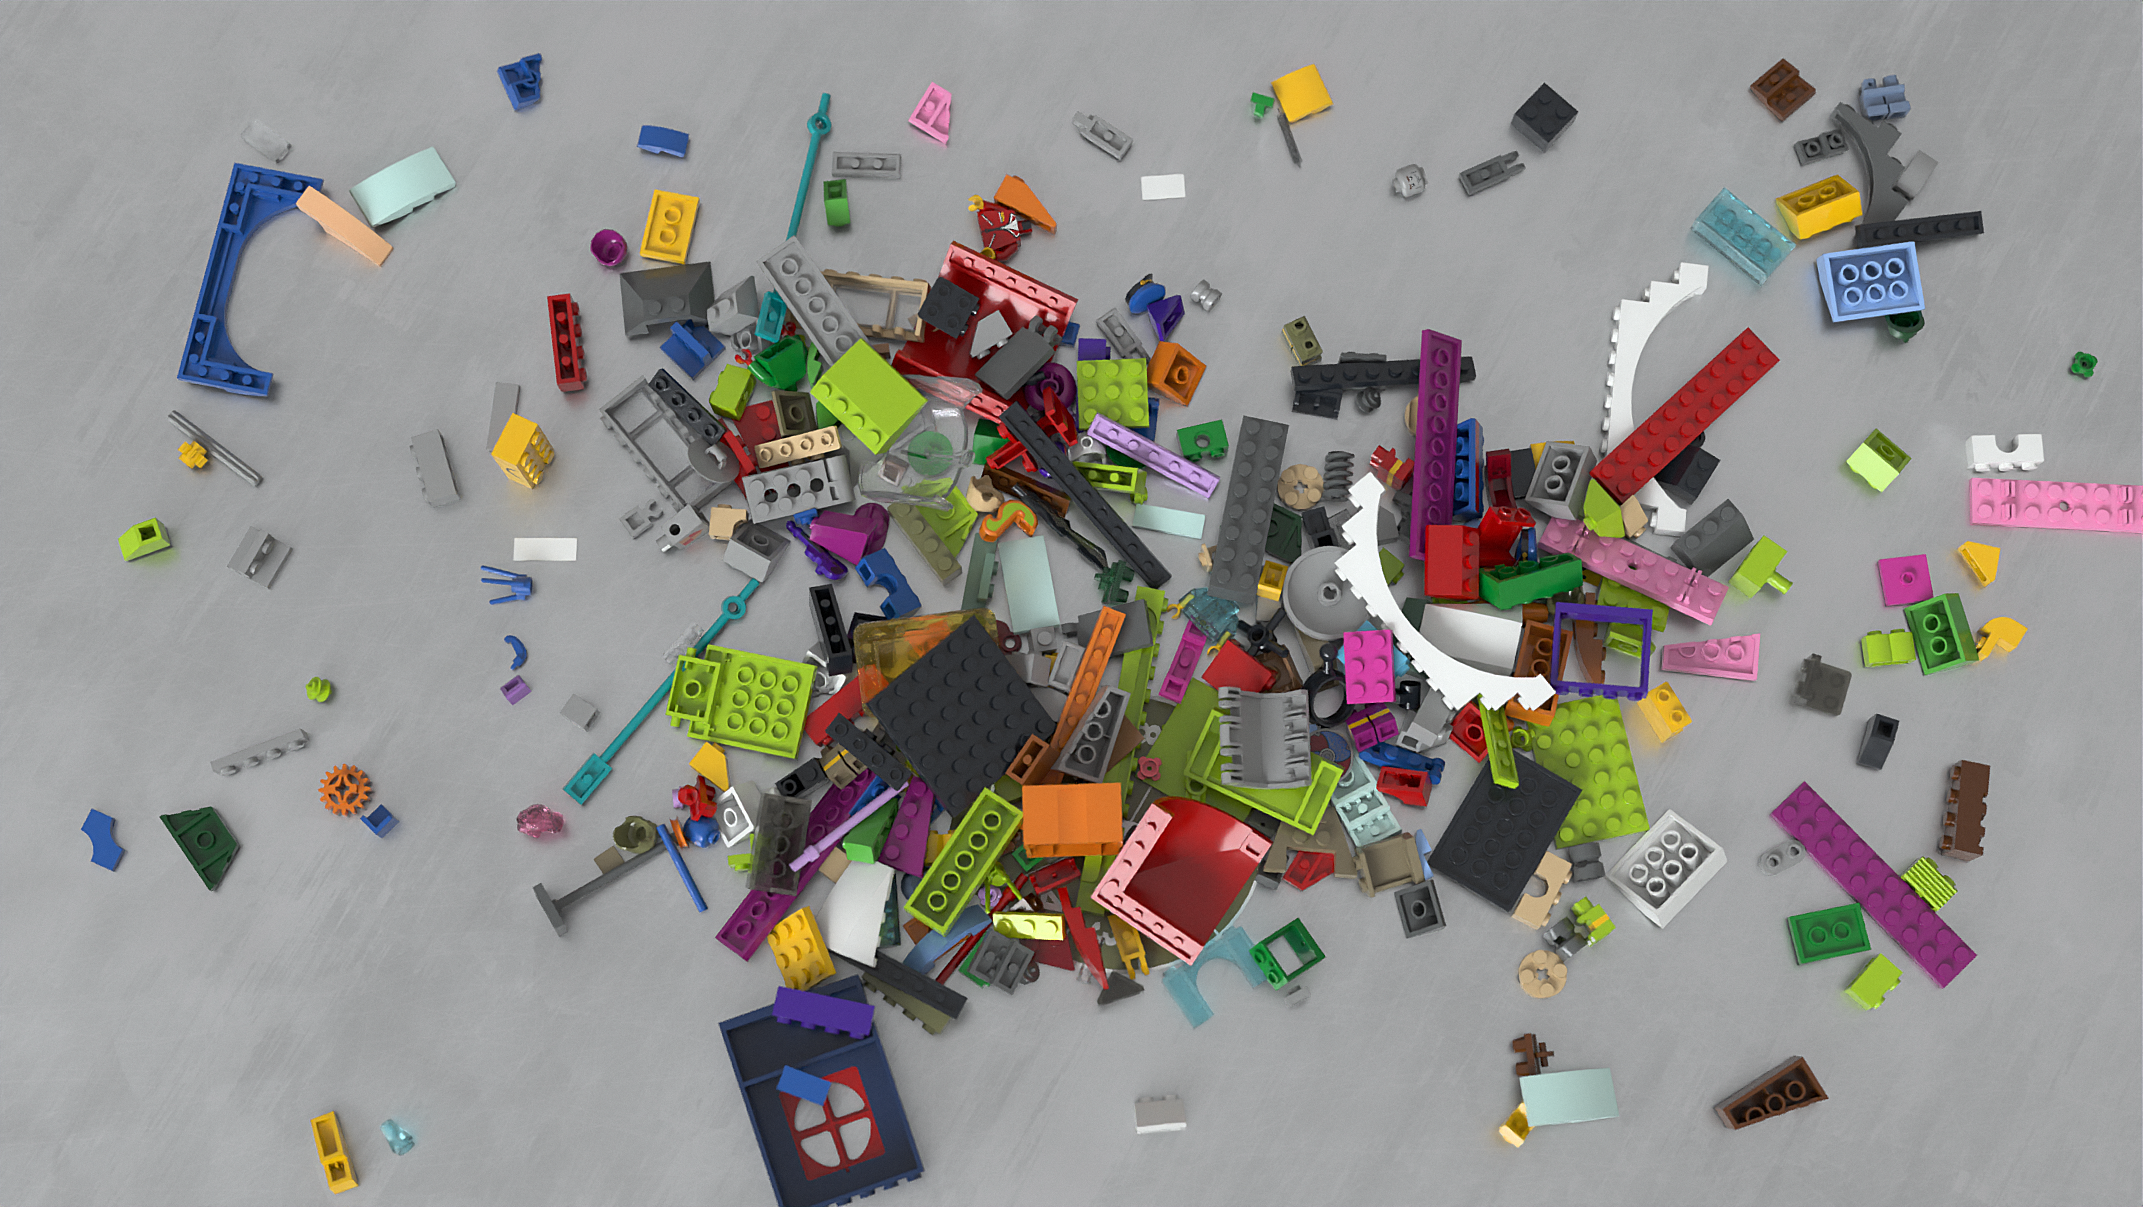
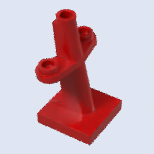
M1051 386L1042 390L1046 415L1038 420L1037 423L1048 436L1060 433L1067 444L1072 447L1078 443L1075 419ZM1001 421L997 430L1003 439L1008 438L1010 441L986 457L988 465L991 469H1000L1022 455L1024 458L1022 463L1027 472H1036L1039 467L1032 454Z

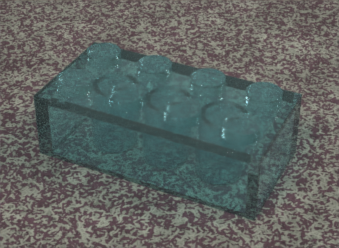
M1725 187L1697 217L1690 228L1760 286L1768 280L1796 246V244Z

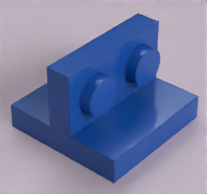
M688 319L682 326L676 321L670 327L673 335L660 347L692 380L701 374L726 349L704 326L694 327L692 319Z

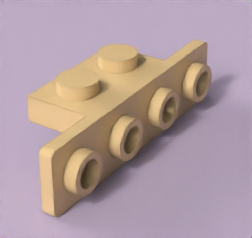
M831 426L756 445L754 448L759 467L765 468L791 461V465L804 463V458L811 456V460L824 458L825 452L840 449L842 445L837 426Z

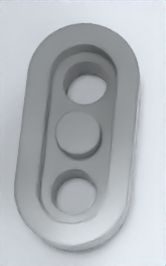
M1789 840L1764 853L1759 859V867L1767 875H1776L1801 862L1806 854L1805 847L1797 840ZM1791 848H1795L1797 850L1796 856H1793L1790 853ZM1770 858H1773V859L1776 860V862H1777L1776 866H1771V865H1770V863H1769Z

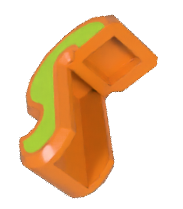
M1008 500L999 507L995 518L988 514L983 519L979 528L980 537L986 542H995L1014 522L1029 537H1032L1038 526L1037 515L1024 502Z

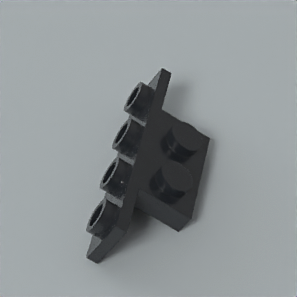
M661 368L657 371L648 386L711 446L717 445L727 431L726 427L665 369Z
M841 713L825 729V732L894 790L899 791L913 774L894 756L895 750L886 743L883 746L875 741L877 736L868 728L863 731L856 727Z

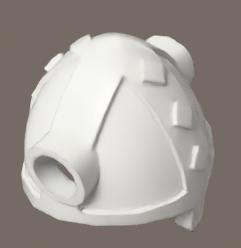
M1087 430L1077 435L1078 443L1068 449L1069 460L1071 462L1087 463L1102 460V464L1106 465V450L1102 442L1087 435Z

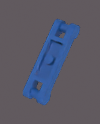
M1378 739V744L1359 752L1360 759L1380 767L1428 772L1433 785L1440 783L1442 778L1441 772L1445 767V761L1441 758L1432 759L1385 742H1379Z

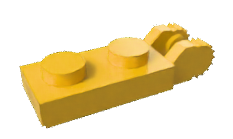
M1115 914L1107 916L1122 962L1125 963L1130 980L1136 979L1134 968H1132L1130 960L1139 958L1142 973L1144 975L1150 974L1138 930Z

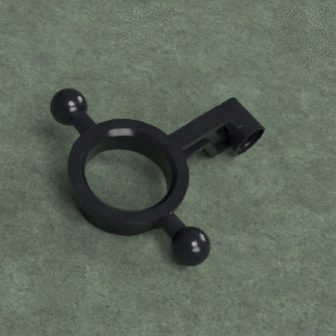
M1325 643L1319 650V655L1324 660L1323 669L1310 675L1301 688L1308 690L1309 722L1316 724V726H1321V729L1332 728L1344 723L1351 716L1356 705L1347 704L1345 674L1333 669V661L1338 656V649L1332 643ZM1338 680L1344 690V697L1340 708L1329 717H1318L1314 711V699L1318 690L1326 682ZM1413 680L1401 681L1400 688H1395L1396 702L1390 703L1399 704V707L1404 709L1420 708L1421 683Z

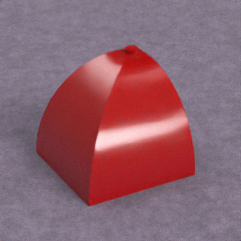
M1161 797L1151 804L1090 898L1191 966L1273 841L1240 819L1212 805L1185 797Z

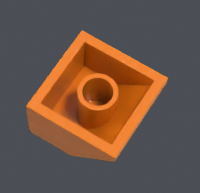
M1159 341L1147 367V387L1161 396L1188 406L1206 365L1178 343Z

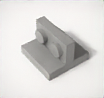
M251 526L227 567L270 589L293 549L276 540L264 530L260 529L259 531Z

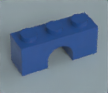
M886 548L863 557L855 567L867 587L873 584H880L888 590L889 596L879 607L891 626L913 617L922 607L918 596L914 594L907 583L906 577L900 572L893 557Z

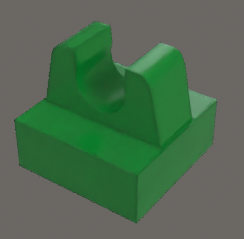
M1253 92L1250 102L1256 104L1254 115L1263 118L1266 107L1273 109L1275 98Z

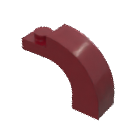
M1509 448L1486 451L1484 475L1488 506L1517 508L1511 482V453Z

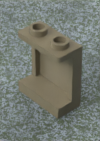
M1409 832L1354 848L1356 856H1353L1356 870H1360L1361 878L1358 879L1362 893L1365 892L1370 898L1375 897L1376 892L1409 882H1414L1416 885L1425 882L1415 838Z

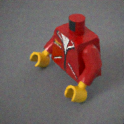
M973 195L968 200L973 201L974 204L969 206L968 209L971 212L979 210L977 218L984 246L980 253L998 262L1009 260L1018 251V248L1021 247L1020 235L1032 233L1030 219L1016 221L1014 210L985 201L979 195Z

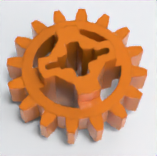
M343 764L342 770L334 766V773L331 774L326 771L327 780H320L324 784V788L318 789V792L324 794L320 801L323 803L328 802L325 808L327 810L333 808L335 815H338L340 811L343 816H348L349 811L357 814L356 808L364 809L363 801H370L366 793L372 792V788L366 785L371 781L369 778H363L366 773L362 770L357 772L358 767L354 765L350 770L347 764ZM351 776H354L360 785L353 784ZM347 786L350 789L348 791H345L344 795L343 793H341V790H344ZM331 796L338 797L339 805L332 800Z

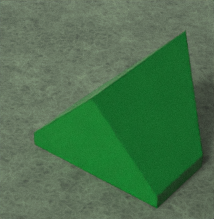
M978 419L974 433L971 464L984 466L987 462L986 457L1010 441L1008 438L1003 439L999 434L997 427L1000 424L987 419Z

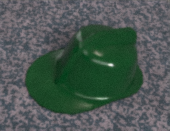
M1921 310L1884 315L1889 333L1895 338L1902 339L1904 343L1913 338L1925 325Z

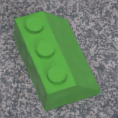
M1945 593L1904 608L1925 675L1959 668L1980 660L1959 593Z

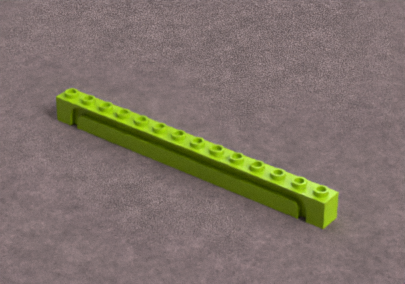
M1137 586L1135 601L1141 599L1147 601L1154 646L1124 653L1118 689L1131 693L1124 714L1138 731L1140 725L1145 726L1147 712L1143 711L1144 702L1149 703L1151 689H1147L1148 681L1154 679L1156 666L1151 665L1153 657L1158 658L1160 644L1156 643L1157 634L1162 635L1164 621H1161L1160 617L1161 612H1166L1169 600L1164 598L1165 591ZM1141 742L1104 775L1102 782L1121 783L1122 818H1127L1130 804L1125 802L1127 794L1132 795L1134 781L1130 780L1131 771L1136 772L1138 758L1134 757L1136 748H1141ZM1118 855L1085 856L1076 907H1081L1082 913L1104 917V912H1109L1108 909L1090 897Z

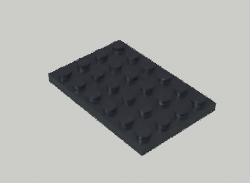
M1513 749L1519 785L1513 789L1494 783L1490 759H1488L1427 861L1431 868L1507 913L1511 912L1582 792V789Z

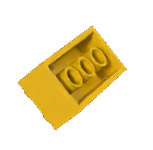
M512 413L491 455L509 479L533 489L536 484L538 485L544 475L542 471L545 465L550 464L552 461L554 448L537 423Z

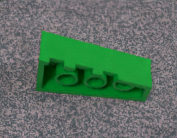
M1571 553L1540 557L1539 562L1518 561V566L1505 567L1504 564L1495 565V570L1486 572L1484 568H1479V597L1501 610L1511 609L1514 605L1529 604L1538 598H1550L1556 593L1570 592L1576 587L1583 586L1582 560Z

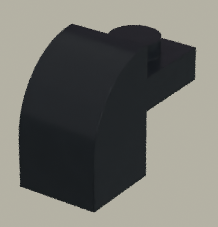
M1324 506L1301 513L1307 533V541L1311 550L1323 546L1339 547L1334 528L1330 527Z

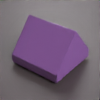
M517 675L500 688L512 705L532 692L520 675Z

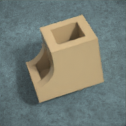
M718 504V508L711 507L709 536L711 539L730 540L740 525L748 523V511L745 509H732V506L727 504Z

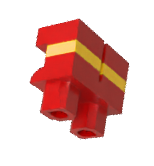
M1379 445L1371 455L1372 460L1369 465L1378 470L1377 477L1394 490L1401 491L1413 476L1414 461L1408 458L1404 463L1395 457L1396 451L1394 448L1389 452Z

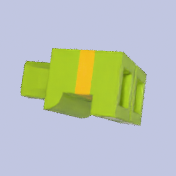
M1587 896L1575 903L1571 908V911L1577 918L1574 924L1576 926H1584L1589 933L1585 940L1590 947L1609 935L1616 928L1599 904L1594 907Z

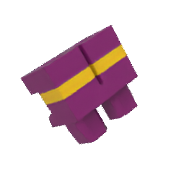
M1384 702L1365 703V709L1359 712L1354 709L1351 716L1345 721L1348 735L1353 739L1358 752L1378 744L1377 739L1379 742H1383L1399 735L1395 717Z

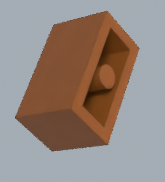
M1032 734L1005 774L1022 786L1040 785L1061 754Z

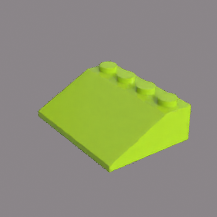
M860 338L829 368L810 391L875 455L887 453L929 401L863 338Z

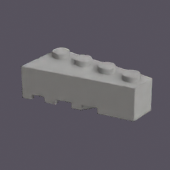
M1101 686L1051 769L1093 784L1102 783L1131 693L1112 686Z

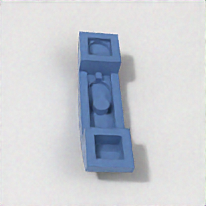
M979 904L968 907L963 911L946 938L931 930L910 951L903 964L925 975L935 967L933 961L969 933L975 936L993 921Z

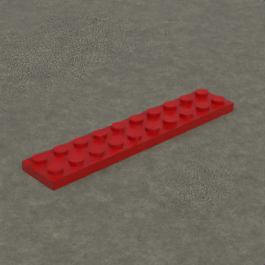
M1747 327L1598 463L1589 474L1621 506L1774 367L1780 359Z

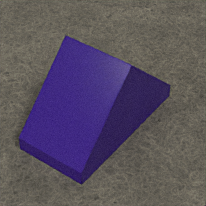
M1175 295L1146 305L1150 323L1160 341L1164 342L1185 314L1181 295Z

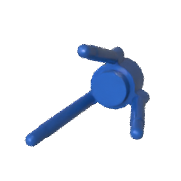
M481 566L482 570L512 578V580L482 578L481 582L511 585V591L516 593V595L490 600V604L525 600L526 595L531 596L532 577H527V574H517L493 567Z

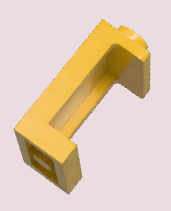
M1664 682L1647 693L1646 699L1642 698L1641 701L1637 702L1661 743L1682 732L1683 727L1692 722V719L1668 682Z

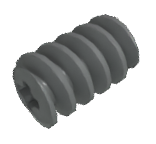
M1344 451L1328 452V455L1325 457V461L1328 464L1324 466V470L1327 473L1323 475L1326 481L1323 483V488L1326 490L1322 493L1324 499L1335 502L1348 501L1345 495L1350 493L1346 486L1352 485L1353 482L1347 480L1346 477L1353 476V472L1347 471V468L1354 467V464L1348 462V459L1355 458L1354 454Z

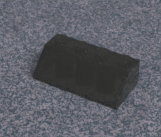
M761 792L745 888L791 896L797 895L801 868L794 872L789 864L804 853L812 800Z

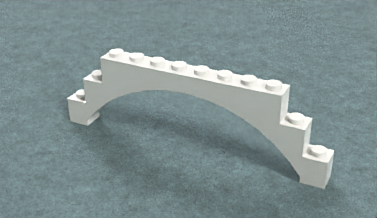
M1681 262L1677 270L1674 269L1672 283L1651 281L1648 288H1644L1643 302L1622 299L1618 307H1614L1613 320H1616V328H1613L1611 333V342H1614V350H1611L1609 354V364H1612V372H1608L1607 386H1610V393L1606 394L1604 407L1608 408V414L1604 416L1602 430H1606L1605 439L1602 438L1600 452L1604 453L1603 459L1634 432L1632 385L1635 369L1647 339L1656 326L1679 304L1695 294H1703L1707 288L1709 266ZM1653 477L1634 496L1643 510L1654 511L1650 515L1649 525L1653 527L1652 534L1681 537L1685 532L1687 509H1680L1667 496Z
M1371 472L1349 489L1351 496L1348 498L1357 509L1360 506L1363 509L1341 527L1344 530L1342 536L1350 545L1352 543L1356 545L1335 562L1338 568L1334 571L1343 581L1346 579L1350 581L1353 585L1350 590L1358 599L1361 597L1365 599L1368 603L1365 608L1373 618L1377 615L1383 621L1380 625L1383 630H1392V634L1399 640L1396 643L1398 648L1404 655L1407 652L1410 653L1414 658L1411 661L1413 666L1419 673L1423 670L1430 677L1426 681L1434 691L1440 689L1445 695L1442 700L1451 710L1455 707L1458 711L1480 693L1482 697L1479 700L1488 710L1493 708L1496 711L1518 693L1521 697L1517 700L1525 710L1531 708L1534 711L1552 697L1556 692L1541 674L1536 678H1515L1474 669L1442 653L1408 622L1388 588L1378 551V513L1381 497L1386 493V489Z

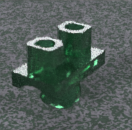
M1118 560V562H1112L1111 568L1104 567L1102 574L1095 573L1094 580L1099 582L1098 590L1104 591L1102 603L1110 604L1114 602L1123 604L1127 602L1129 591L1119 588L1121 581L1131 583L1135 571L1125 566V561Z

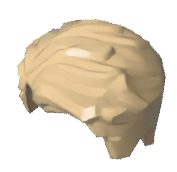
M984 475L980 479H976L975 476L971 477L966 493L967 502L975 511L995 513L1005 501L1003 494L993 488L992 479L989 475Z

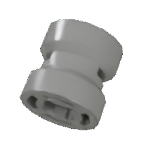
M1203 279L1193 290L1190 298L1195 302L1201 301L1203 308L1210 311L1219 301L1222 293L1217 289H1210V284Z

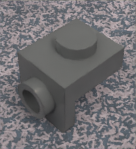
M1269 848L1259 864L1254 881L1277 890L1283 873L1263 871L1270 852ZM1286 855V865H1287V863H1288V861H1289V856H1288V855Z

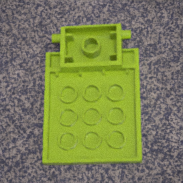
M710 644L707 645L704 660L695 658L697 649L691 647L687 648L686 656L678 655L665 715L672 717L670 726L679 727L681 719L690 720L687 737L798 759L818 669L817 666ZM684 661H686L685 667H684V668H686V670L682 672V667H683Z

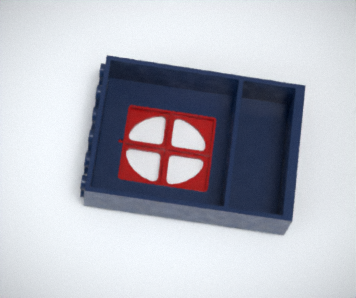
M858 974L808 991L810 993L869 1005ZM774 1004L718 1023L778 1207H828V1205L836 1203L837 1207L851 1203V1197L860 1195L862 1199L876 1194L874 1189L883 1186L885 1191L899 1186L898 1180L906 1178L907 1182L922 1177L921 1172L925 1171L874 1019L870 1036L864 1035V1039L849 1037L850 1032L840 1030L839 1034L825 1032L826 1027L816 1025L815 1029L801 1027L802 1022L792 1020L791 1025L777 1022V1017L772 1015ZM785 1065L823 1080L848 1086L861 1097L864 1102V1108L842 1117H836L827 1095L822 1106L826 1117L825 1122L802 1131L796 1130L795 1113L801 1098L777 1089ZM862 1118H868L871 1122L868 1144L858 1158L851 1160L847 1155L839 1129L842 1125ZM829 1131L840 1159L839 1165L830 1167L816 1162L803 1150L801 1141Z

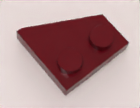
M1066 926V937L1063 940L1019 938L1021 945L1035 952L1032 957L1035 962L1075 971Z

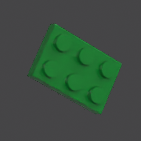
M1860 903L1787 918L1799 965L1871 950Z

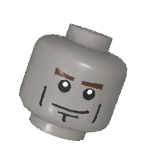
M1416 164L1398 169L1395 173L1396 179L1392 180L1396 193L1401 192L1404 197H1410L1423 192L1425 185L1428 184L1423 167L1419 168Z

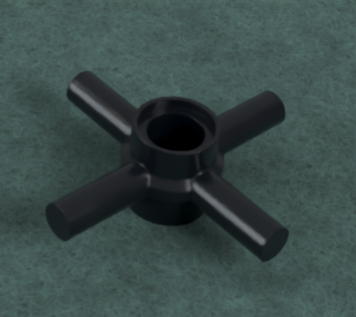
M1282 608L1277 610L1266 626L1262 624L1251 626L1243 620L1237 622L1236 627L1247 634V639L1251 643V647L1247 652L1253 657L1259 651L1262 653L1273 651L1282 658L1288 656L1289 651L1277 643V637L1273 633L1287 614Z

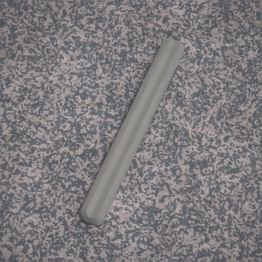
M174 410L168 415L167 420L253 486H256L261 481L262 476L180 413Z

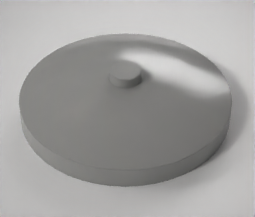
M1323 546L1309 550L1295 560L1285 576L1282 587V600L1285 611L1291 622L1300 631L1312 638L1324 641L1344 639L1343 632H1356L1372 616L1365 608L1368 605L1363 597L1358 599L1350 590L1353 586L1348 579L1343 581L1334 571L1338 568L1335 562L1349 551L1345 548Z

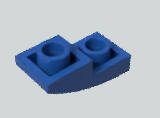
M642 125L637 147L657 154L660 151L683 157L689 134L658 126Z

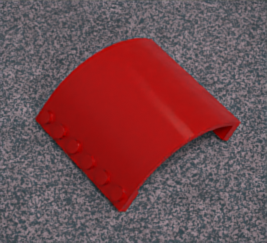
M953 240L938 278L943 277L980 298L977 303L981 306L974 317L970 315L966 321L969 327L964 336L959 335L957 339L940 329L933 331L937 327L926 322L924 343L907 341L903 349H898L891 366L907 381L1000 424L1002 420L999 418V415L1016 400L1026 411L1029 404L1024 397V387L1019 388V391H1016L1006 401L976 378L975 374L1003 347L998 348L995 344L989 348L990 353L979 360L977 356L971 359L969 353L977 323L999 310L1013 333L1008 337L1010 340L1022 327L1028 329L1031 319L1038 315L1042 318L1043 325L1047 328L1050 325L1054 326L1058 330L1057 334L1063 337L1079 299ZM1059 344L1053 347L1055 353L1057 351ZM1055 353L1045 363L1051 362Z

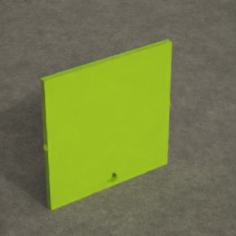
M1194 677L1191 679L1181 704L1177 703L1166 724L1162 725V731L1146 758L1154 759L1157 757L1161 760L1162 764L1159 767L1161 777L1157 781L1145 778L1141 780L1142 782L1167 796L1185 797L1186 775L1183 772L1186 768L1187 751L1194 750L1214 707L1231 714L1230 709L1219 707V701L1223 700L1219 699L1217 690ZM1147 767V770H1148V771H1151L1152 768H1151V767ZM1192 782L1189 785L1193 792H1200L1202 790V786L1198 782ZM1207 786L1206 804L1221 809L1243 822L1245 821L1252 806Z

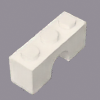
M2018 434L2011 440L2012 452L2010 453L2003 452L1997 447L1995 435L1971 436L1965 441L1968 469L1976 468L1978 472L1988 471L1990 468L2009 471L2013 467H2022V470H2034L2044 461L2042 434Z

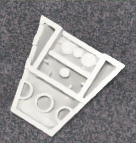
M1425 604L1419 633L1442 653L1462 664L1487 673L1510 677L1522 627V604L1514 605L1508 610H1501L1493 604Z
M852 860L815 918L826 948L869 966L876 967L877 959L874 956L876 947H880L881 937L879 936L881 922L884 923L886 913L883 911L885 901H889L895 869L877 861L875 864Z

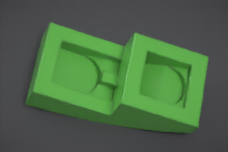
M812 341L807 359V373L811 389L819 381L824 370L823 364L818 362L820 352Z

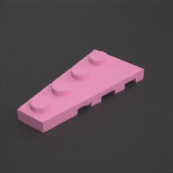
M1760 633L1749 636L1664 645L1661 670L1756 681Z

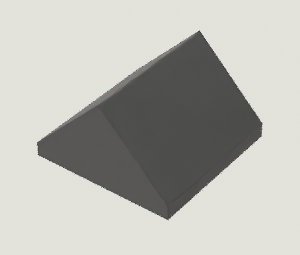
M1433 879L1394 892L1407 939L1443 930L1446 927Z

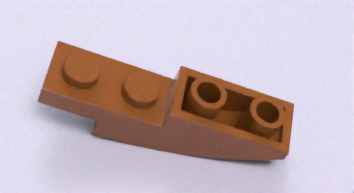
M1586 592L1584 594L1585 604L1596 605V593ZM1572 619L1573 645L1587 683L1604 684L1605 670H1601L1602 661L1606 659V647H1603V640L1593 639V637H1597L1598 623Z

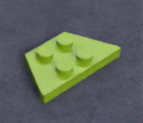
M951 478L942 479L934 483L926 482L917 486H903L900 488L902 494H906L956 559L978 518V513L969 505Z

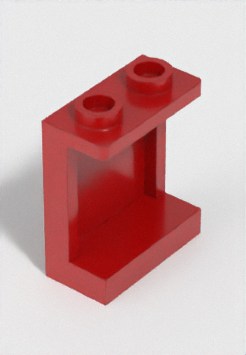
M1490 506L1477 528L1480 529L1479 566L1495 567V565L1504 564L1505 567H1512L1516 560L1509 553L1512 545L1523 527H1534L1536 525L1528 510L1524 508H1507L1505 506Z
M1228 639L1201 676L1202 679L1217 690L1219 687L1240 688L1241 691L1264 693L1266 690H1271L1277 681L1275 677L1278 672L1268 669L1240 647L1241 643L1236 639Z

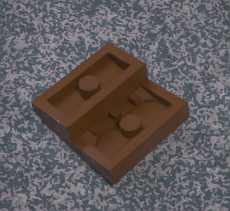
M1784 58L1750 85V89L1758 99L1782 122L1816 93V89L1799 76V70Z

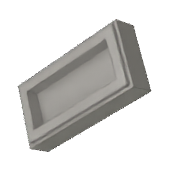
M1063 640L1050 674L1048 685L1069 693L1086 648Z

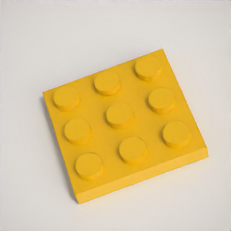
M810 906L801 908L776 924L767 935L768 944L772 948L786 988L807 992L836 974Z

